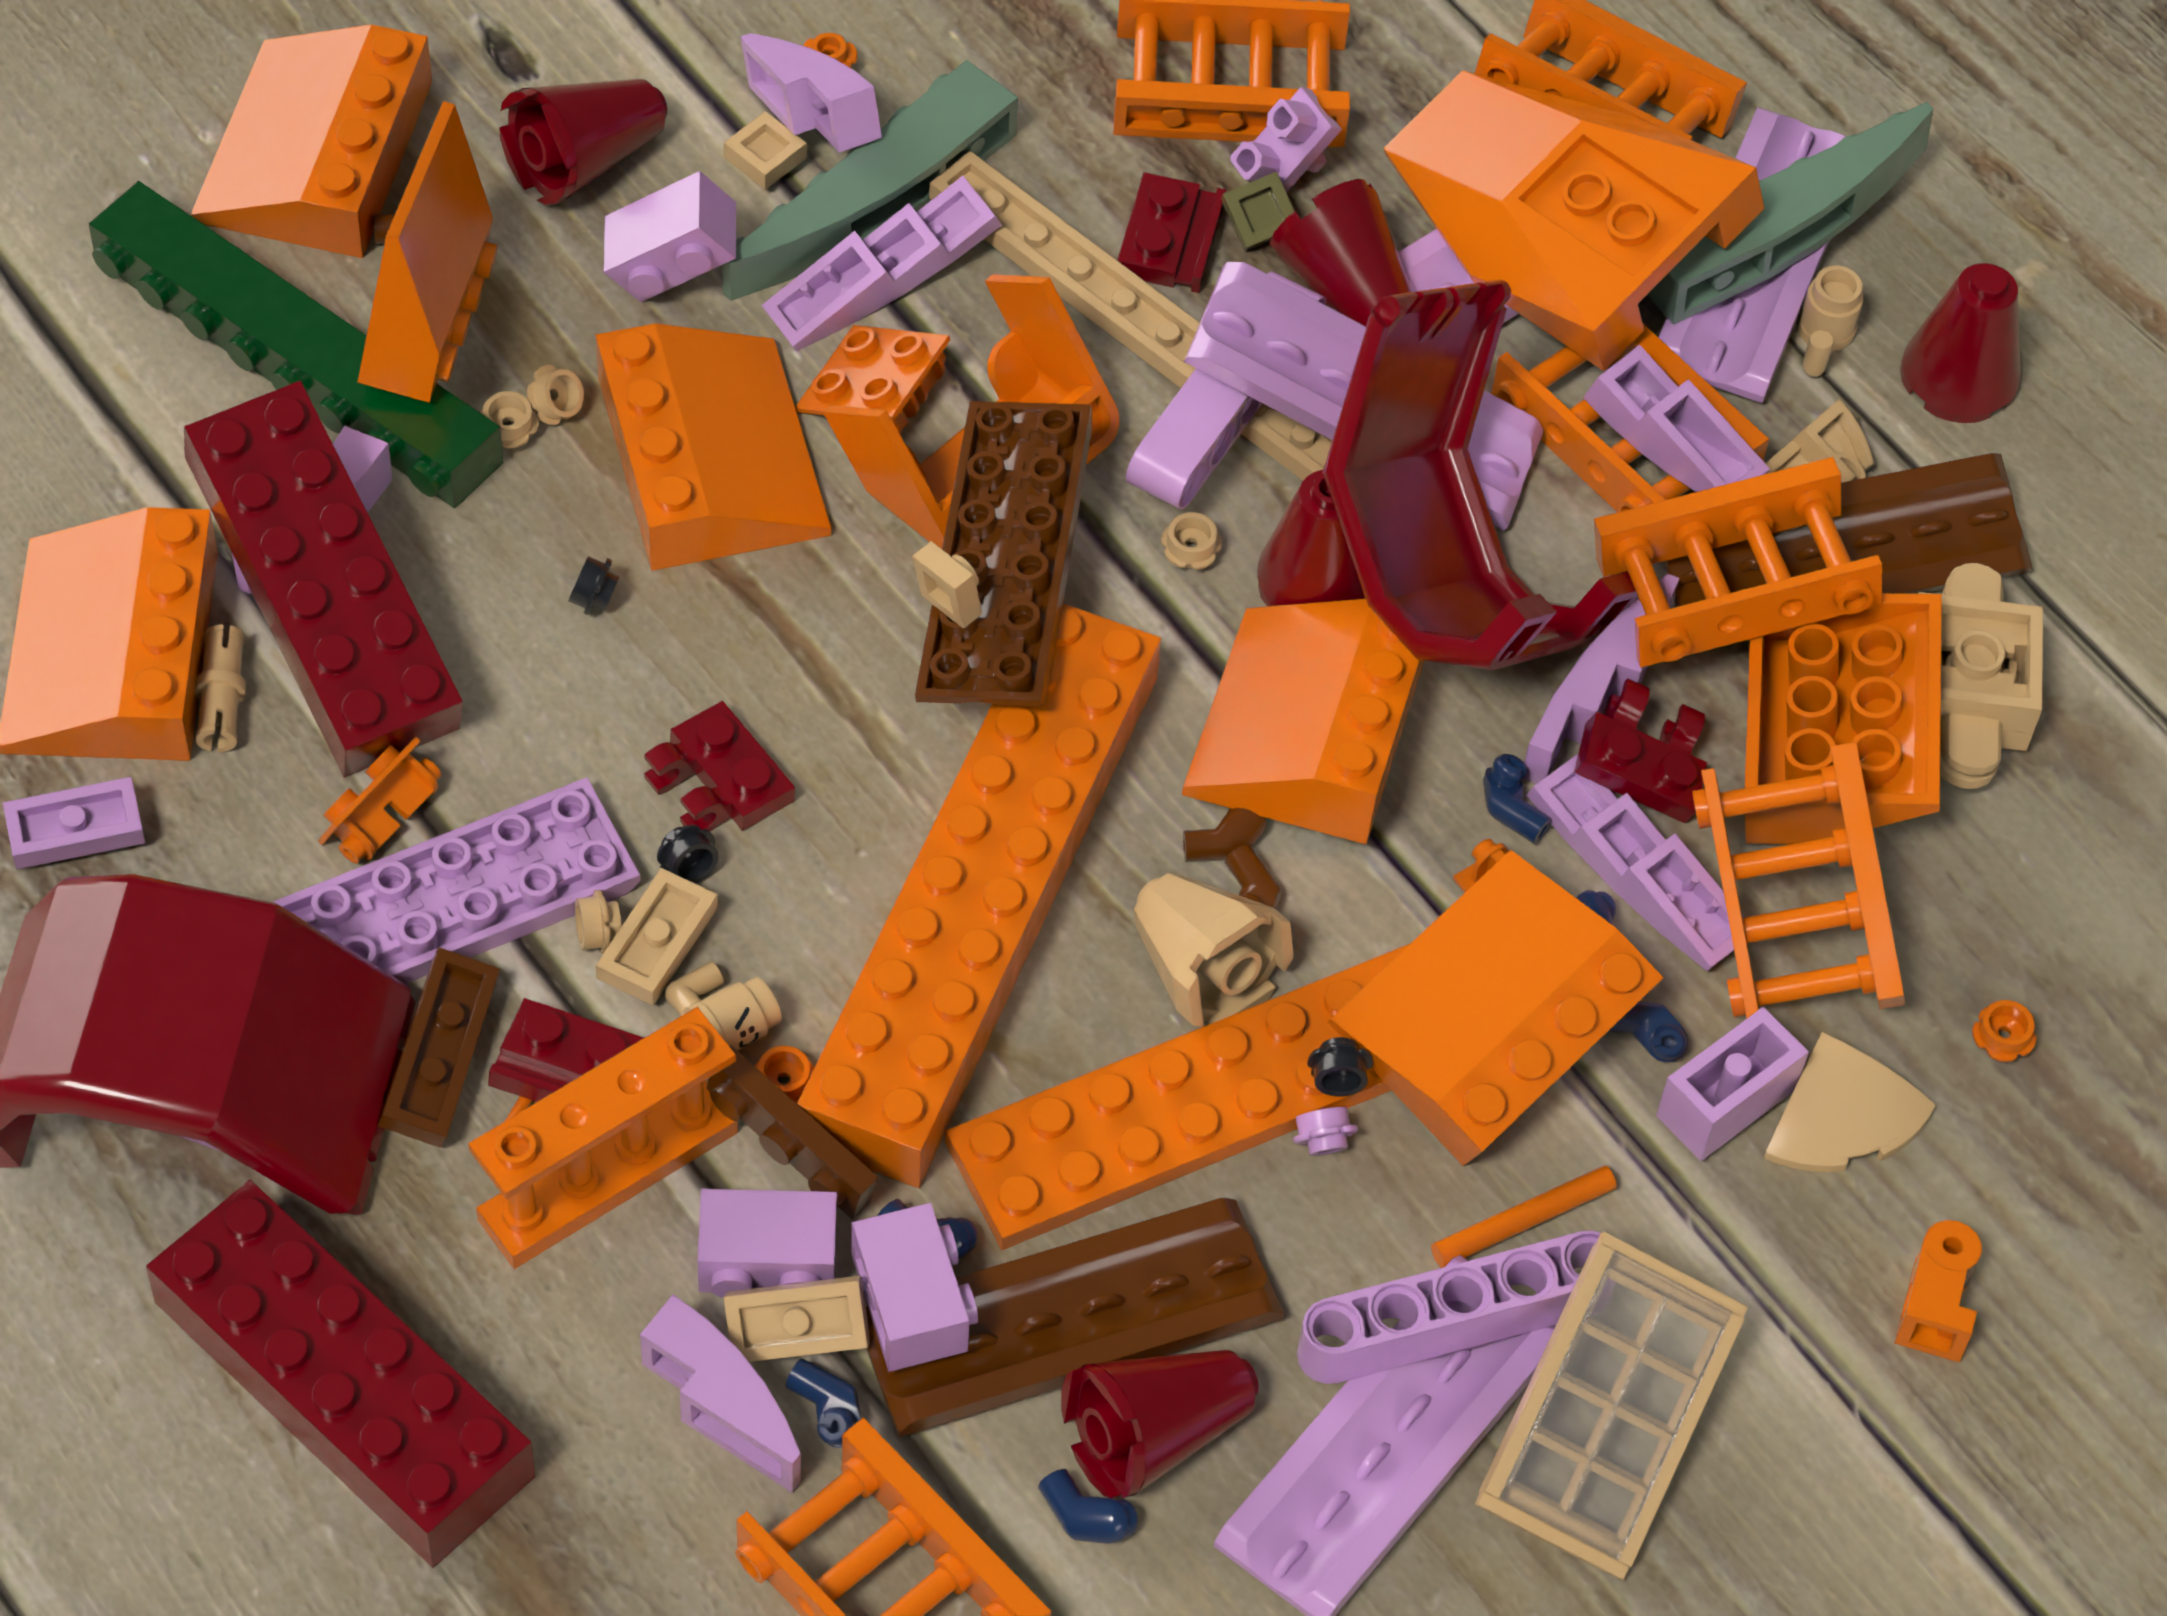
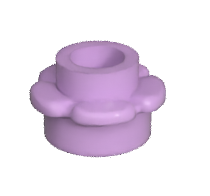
M1333 1107L1311 1111L1295 1117L1299 1135L1293 1137V1141L1297 1145H1308L1310 1156L1332 1154L1348 1149L1347 1137L1357 1133L1358 1126L1350 1124L1347 1107Z

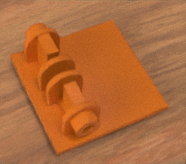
M853 325L795 406L796 412L825 416L823 411L831 405L887 410L899 434L902 435V430L909 422L907 418L914 417L917 414L919 405L926 401L931 388L944 375L946 371L944 365L946 356L943 350L951 339L949 335Z

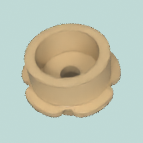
M553 365L541 366L534 372V381L527 387V399L532 409L537 412V418L541 422L548 425H557L561 419H569L580 410L584 400V390L580 379L574 372L568 369H556Z
M503 391L492 395L485 402L480 412L500 426L502 446L505 448H517L526 444L529 440V435L535 434L539 427L537 413L532 410L529 400L517 392ZM505 423H514L513 425H503Z
M1187 512L1175 517L1163 531L1161 543L1166 547L1164 551L1166 559L1179 568L1195 570L1207 568L1215 561V553H1218L1222 548V539L1213 521L1207 516L1196 512ZM1186 544H1195L1197 546L1187 547Z
M594 890L593 897L576 898L575 900L576 931L581 950L600 948L601 954H604L611 940L614 939L621 928V916L617 901L606 902L601 890Z

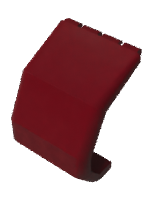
M1501 279L1416 291L1413 293L1384 296L1371 310L1322 472L1368 607L1417 660L1486 670L1500 669L1589 644L1638 597L1629 573L1626 571L1599 578L1576 606L1547 602L1541 594L1534 595L1507 565L1468 451L1507 311L1504 305L1511 297L1509 284Z
M136 874L67 877L59 882L25 916L0 993V1168L21 1167L37 1114L68 1113L204 1141L329 1214H362L374 1168L369 1162L377 1160L385 1130L378 1127V1123L402 1053L400 1048L404 1047L417 1002L412 997L411 989L408 985L277 903Z

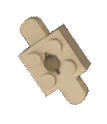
M1978 563L1963 564L1954 568L1947 578L1942 592L1940 773L1944 780L1953 786L1963 789H1977L1989 784L1996 774L2001 761V748L2027 751L2042 711L2043 607L2004 602V585L2000 574L1989 566ZM1919 592L1918 594H1932V593Z

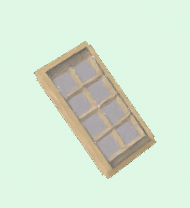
M1606 1232L1600 1233L1480 1487L1479 1495L1474 1505L1616 1579L1624 1580L1629 1567L1633 1565L1744 1322L1743 1317L1748 1307Z

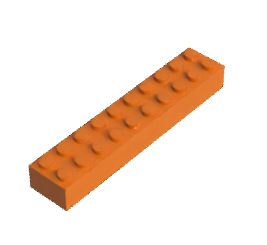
M1063 603L1046 704L1043 707L991 705L797 1103L871 1171L918 1189L920 1188L945 1135V1130H947L1157 681L1161 637Z

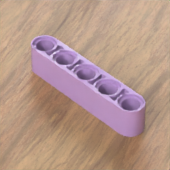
M1273 271L1267 273L1273 278L1326 305V298ZM1196 368L1137 447L1127 469L1126 482L1183 510L1201 489L1263 403Z
M1580 1231L1322 1299L1314 1303L1305 1314L1297 1350L1298 1364L1304 1374L1314 1381L1324 1384L1340 1383L1554 1326L1557 1324L1579 1277V1274L1574 1269L1583 1268L1593 1245L1596 1244L1600 1236V1232ZM1607 1278L1591 1315L1604 1310L1610 1303L1616 1284L1615 1281ZM1518 1284L1529 1286L1537 1294L1524 1296L1516 1293L1510 1286ZM1451 1301L1463 1302L1470 1306L1473 1311L1469 1313L1456 1312L1449 1308L1446 1303ZM1396 1318L1405 1322L1409 1328L1394 1330L1384 1325L1382 1320ZM1321 1335H1332L1342 1340L1345 1345L1329 1347L1320 1343L1316 1338Z

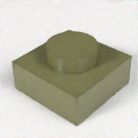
M1277 171L1226 192L1221 197L1244 252L1271 241L1274 231L1294 212Z

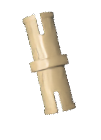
M223 624L214 625L206 629L204 633L203 672L196 678L195 689L196 697L200 700V710L195 741L200 748L210 752L215 729L219 730L217 752H226L235 748L237 744L238 704L245 698L246 681L240 675L245 634L241 629L231 625L226 648L222 647Z

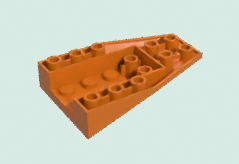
M1463 70L1383 148L1386 157L1474 283L1499 279L1506 281L1511 288V297L1506 305L1602 371H1605L1644 331L1638 303L1704 236L1725 249L1765 209L1757 167L1631 115Z

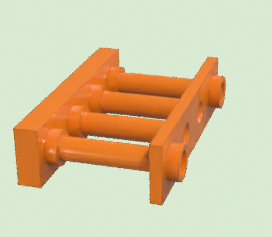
M1119 0L1117 38L1135 39L1133 80L1117 79L1113 135L1235 142L1254 141L1266 128L1267 113L1278 100H1290L1298 91V89L1272 88L1273 47L1307 48V88L1314 92L1322 109L1342 129L1328 147H1344L1350 110V92L1330 91V50H1345L1350 3L1296 0ZM1158 40L1192 42L1191 83L1157 81ZM1215 43L1250 45L1249 86L1214 84Z
M1534 0L1523 35L1525 39L1515 46L1490 33L1485 38L1474 73L1631 115L1691 141L1693 136L1689 134L1697 126L1722 138L1733 125L1747 85L1746 81L1586 0ZM1546 50H1549L1575 64L1568 71H1564L1539 58V56ZM1598 75L1625 90L1615 97L1589 82ZM1646 101H1649L1675 116L1666 123L1638 108Z
M1643 324L1644 331L1619 355L1611 366L1641 345L1678 387L1689 379L1764 461L1769 438ZM1565 346L1529 371L1508 352L1498 357L1491 394L1534 416L1543 429L1540 440L1616 512L1679 497L1691 489L1671 475L1666 476L1651 486L1629 466L1631 462L1643 454L1625 439L1609 447L1587 427L1601 416L1585 399L1568 409L1547 389V387L1587 361L1575 351Z
M1833 457L1594 518L1596 561L1603 577L1628 571L1645 612L1644 616L1634 618L1636 659L1640 668L1660 662L1676 661L1687 655L1845 614H1856L1865 609L1882 605V562L1879 556L1875 555L1851 561L1832 519L1841 516V473ZM1808 525L1826 568L1791 577L1772 533ZM1748 540L1766 584L1731 593L1712 549ZM1688 556L1706 600L1670 609L1652 564Z
M1856 742L1830 746L1833 765L1821 767L1822 774L1731 791H1719L1714 768L1701 770L1705 789L1692 792L1699 829L1712 827L1739 974V977L1727 979L1734 1018L1740 1016L1749 1018L1759 1010V1006L1861 988L1863 995L1877 994L1879 1010L1905 1005L1903 986ZM1827 799L1828 805L1841 803L1845 828L1833 830V837L1731 855L1725 824L1726 817ZM1835 862L1839 863V868L1853 867L1857 891L1844 893V900L1744 918L1742 916L1736 880ZM1850 925L1851 931L1865 930L1869 954L1856 956L1857 963L1754 981L1747 943Z
M698 1006L468 1143L471 1154L501 1192L476 1207L477 1220L513 1269L526 1263L738 1133V1122L730 1120L717 1109L711 1100L710 1092L706 1089L708 1083L706 1079L736 1062V1055Z
M864 1417L842 1434V1474L768 1533L748 1511L736 1519L738 1549L735 1551V1554L741 1566L756 1582L762 1584L765 1580H768L801 1616H846L834 1602L906 1543L911 1546L919 1543L935 1560V1570L880 1616H924L952 1592L960 1595L964 1591L982 1608L981 1616H1051V1610ZM872 1494L888 1511L887 1518L889 1521L814 1582L788 1553L859 1495L868 1498Z

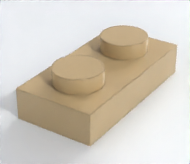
M660 868L596 964V979L654 1006L717 910L718 895Z
M862 1276L728 1291L723 1297L729 1341L739 1349L748 1362L868 1348L870 1345Z

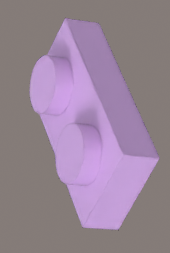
M132 777L2 802L16 869L145 843Z

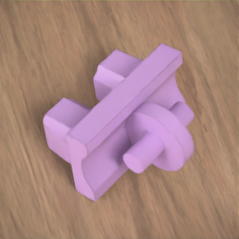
M1300 87L1290 100L1279 99L1267 113V126L1254 141H1243L1230 156L1232 164L1246 181L1252 182L1277 171L1287 193L1306 170L1318 173L1327 162L1323 151L1342 129L1322 109L1314 92L1305 87Z

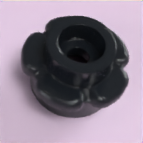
M588 556L582 567L568 602L584 608L583 613L586 615L590 614L593 606L605 611L620 577L608 572L612 565V560L607 558L606 562L603 563Z
M686 825L671 830L662 840L657 852V861L661 864L660 868L695 884L703 881L713 872L718 863V851L715 848L713 834L708 829L701 830L697 825Z
M1336 1037L1324 1041L1318 1049L1314 1050L1308 1057L1307 1065L1309 1068H1312L1311 1075L1314 1077L1315 1086L1320 1092L1330 1096H1348L1361 1091L1367 1085V1069L1373 1066V1057L1368 1050L1359 1049L1358 1044L1354 1040Z

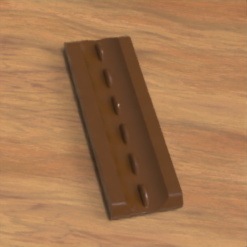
M970 401L942 550L951 557L955 554L960 555L975 570L979 578L977 591L982 614L963 629L932 604L915 691L916 702L954 704L983 702L995 705L1043 707L1046 704L1092 433L1091 404Z
M1989 453L1841 483V516L1832 519L1851 561L1875 555L1879 556L1882 562V593L1918 594L1919 592L1929 593L1943 590L1947 578L1953 569L1969 563L1989 566L1998 572L2001 578L2028 573L2033 570L2023 531L2015 511L2013 495L2001 454ZM1808 525L1772 533L1791 577L1826 568ZM1748 540L1712 549L1731 593L1766 584ZM1688 556L1664 561L1667 574L1679 578L1674 597L1676 607L1706 600Z
M1218 1198L956 1277L958 1285L969 1284L978 1314V1323L969 1325L968 1352L888 1372L868 1306H866L870 1345L866 1348L898 1437H903L1062 1388L1067 1373L1085 1364L1169 1355L1282 1320L1284 1313L1270 1279L1260 1261L1237 1201L1229 1198Z

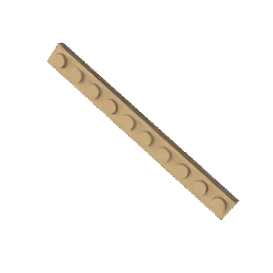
M969 151L946 169L943 174L930 182L929 198L933 200L961 176H964L1002 224L1001 227L984 239L1030 275L1050 277L1056 291L1063 300L1178 387L1182 388L1196 369L1185 363L1184 360L1200 322L973 152ZM1265 404L1261 405L1241 433L1301 480H1304L1313 472L1324 469L1332 442L1331 439Z

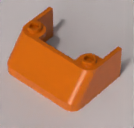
M993 274L985 280V283L1011 331L993 347L988 358V377L999 398L996 402L1091 404L1092 433L1087 465L1115 439L1119 428L1117 406L1050 277ZM831 405L824 410L823 414L866 491L928 542L932 541L942 549L965 427L919 464L911 448L904 443L887 410Z

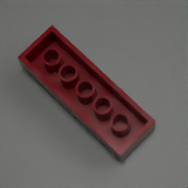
M301 380L184 426L185 459L343 777L345 778L369 768L390 745L401 753L415 737L420 740L416 746L418 747L459 730L463 700Z
M250 1179L146 1265L155 1304L432 1568L437 1566L535 1478L532 1442Z

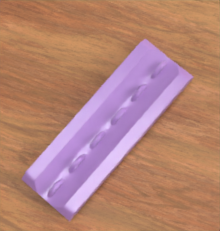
M1757 107L1735 159L1757 167L1758 178L1763 180L1788 168L1800 158L1811 157L1836 145L1847 136L1831 130L1814 128L1797 119ZM1829 241L1770 279L1673 325L1666 318L1658 338L1711 386L1763 403L1804 304L1808 287L1814 280Z
M1226 262L1184 362L1332 440L1366 327L1247 263ZM1484 390L1468 451L1493 524L1504 531L1509 526L1525 477L1543 434V429L1534 416Z
M586 777L273 902L407 984L427 975L432 958L438 947L471 958L575 916L576 898L593 897L594 890H601L606 902L612 901L628 894L641 879L629 853L590 781Z
M1459 1255L1453 1258L1447 1266L1466 1262L1467 1260ZM1451 1301L1446 1303L1449 1308L1456 1312L1469 1313L1473 1311L1470 1306L1463 1302ZM1399 1320L1392 1329L1405 1330L1409 1326L1402 1320ZM1556 1325L1348 1380L1225 1523L1215 1539L1213 1547L1304 1615L1336 1616L1527 1387Z

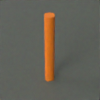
M1603 1165L1431 1244L1433 1257L1441 1268L1446 1267L1453 1258L1459 1255L1467 1258L1615 1190L1617 1187L1615 1177L1610 1168Z

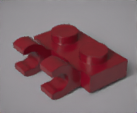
M1627 678L1624 681L1621 696L1612 694L1609 697L1605 714L1596 711L1585 723L1574 773L1621 795L1628 793L1634 801L1685 824L1696 813L1692 791L1702 789L1703 777L1701 770H1706L1707 767L1706 761L1691 755L1693 747L1702 732L1705 714L1682 704L1679 707L1676 722L1669 719L1664 722L1660 740L1636 730V726L1646 708L1650 688Z
M723 700L671 728L670 742L661 743L644 754V759L652 767V769L644 773V778L658 795L670 791L680 782L694 774L705 785L689 791L681 798L680 803L688 811V813L680 817V822L683 826L697 825L701 830L708 829L711 832L719 824L732 818L743 831L795 801V786Z

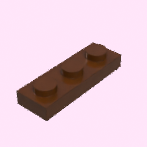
M440 947L437 948L427 973L378 1127L439 1148L442 1147L453 1119L500 968Z
M732 1045L729 1046L736 1055V1062L708 1079L706 1089L710 1092L714 1105L730 1120L739 1121L741 1119L759 1136V1142L766 1153L779 1164L788 1165L790 1163L808 1180V1186L811 1191L837 1192V1208L839 1207L853 1220L871 1202L879 1177Z

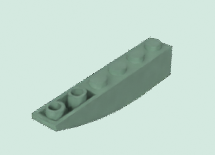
M965 60L951 73L942 74L937 77L925 94L910 106H902L895 111L888 123L881 128L882 138L851 148L843 160L829 171L818 173L810 181L807 188L788 204L777 206L769 214L766 221L746 238L740 237L736 239V259L722 265L723 295L732 301L789 281L799 276L852 232L855 231L863 240L908 203L918 212L931 201L929 198L930 182L943 174L946 169L966 153L971 151L985 161L1016 136L1018 97L968 60Z
M1925 102L1906 112L1895 113L1883 123L1857 135H1849L1836 145L1811 157L1800 158L1788 168L1763 180H1759L1765 209L1725 249L1704 236L1647 296L1674 325L1770 279L1813 253L1862 216L1899 181L1927 148L1934 109L1928 102Z

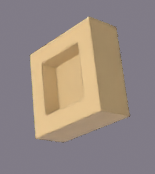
M764 111L724 142V158L766 190L807 158V143L799 136L794 135L768 112Z
M932 541L912 556L921 596L963 629L982 614L977 591L979 578L973 567L963 557L957 554L951 557Z

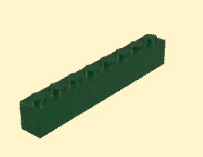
M137 181L88 223L94 250L92 256L96 265L104 274L112 279L121 278L137 289L150 306L158 310L166 309L182 320L185 327L200 340H211L224 349L236 365L245 371L253 369L270 381L276 390L301 380L320 420L327 428L339 434L343 427L346 426L387 442L389 444L391 465L408 476L412 484L428 497L437 496L455 509L504 463L501 428L499 425L439 384H436L431 400L428 403L358 383L367 335L142 182Z

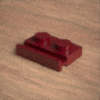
M1143 172L1117 261L1145 282L1171 288L1174 287L1175 283L1191 286V292L1200 293L1224 208L1221 197L1226 193V189L1217 188L1216 193L1200 190V184Z
M524 998L501 1044L500 1054L495 1064L492 1063L489 1069L488 1086L538 1102L645 1037Z

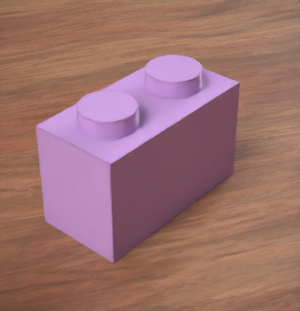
M700 171L605 216L604 273L640 302L736 259V201Z
M1762 1007L1667 1077L1656 1116L1702 1161L1793 1093L1803 1071L1809 1051Z
M701 1189L697 1259L699 1292H709L723 1298L728 1291L835 1279L837 1192Z
M927 1203L852 1222L851 1254L858 1276H862L865 1299L888 1372L968 1352L969 1325L978 1323L977 1308L969 1284H957L952 1265H956L959 1262L954 1235L948 1224L938 1226L932 1204Z

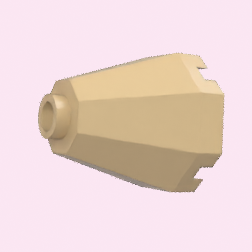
M1171 873L1151 880L1142 888L1138 895L1137 904L1134 907L1136 928L1176 1010L1193 1026L1204 1027L1203 1021L1211 1024L1268 1001L1276 988L1268 980L1277 965L1285 972L1294 958L1291 924L1273 907L1195 879Z

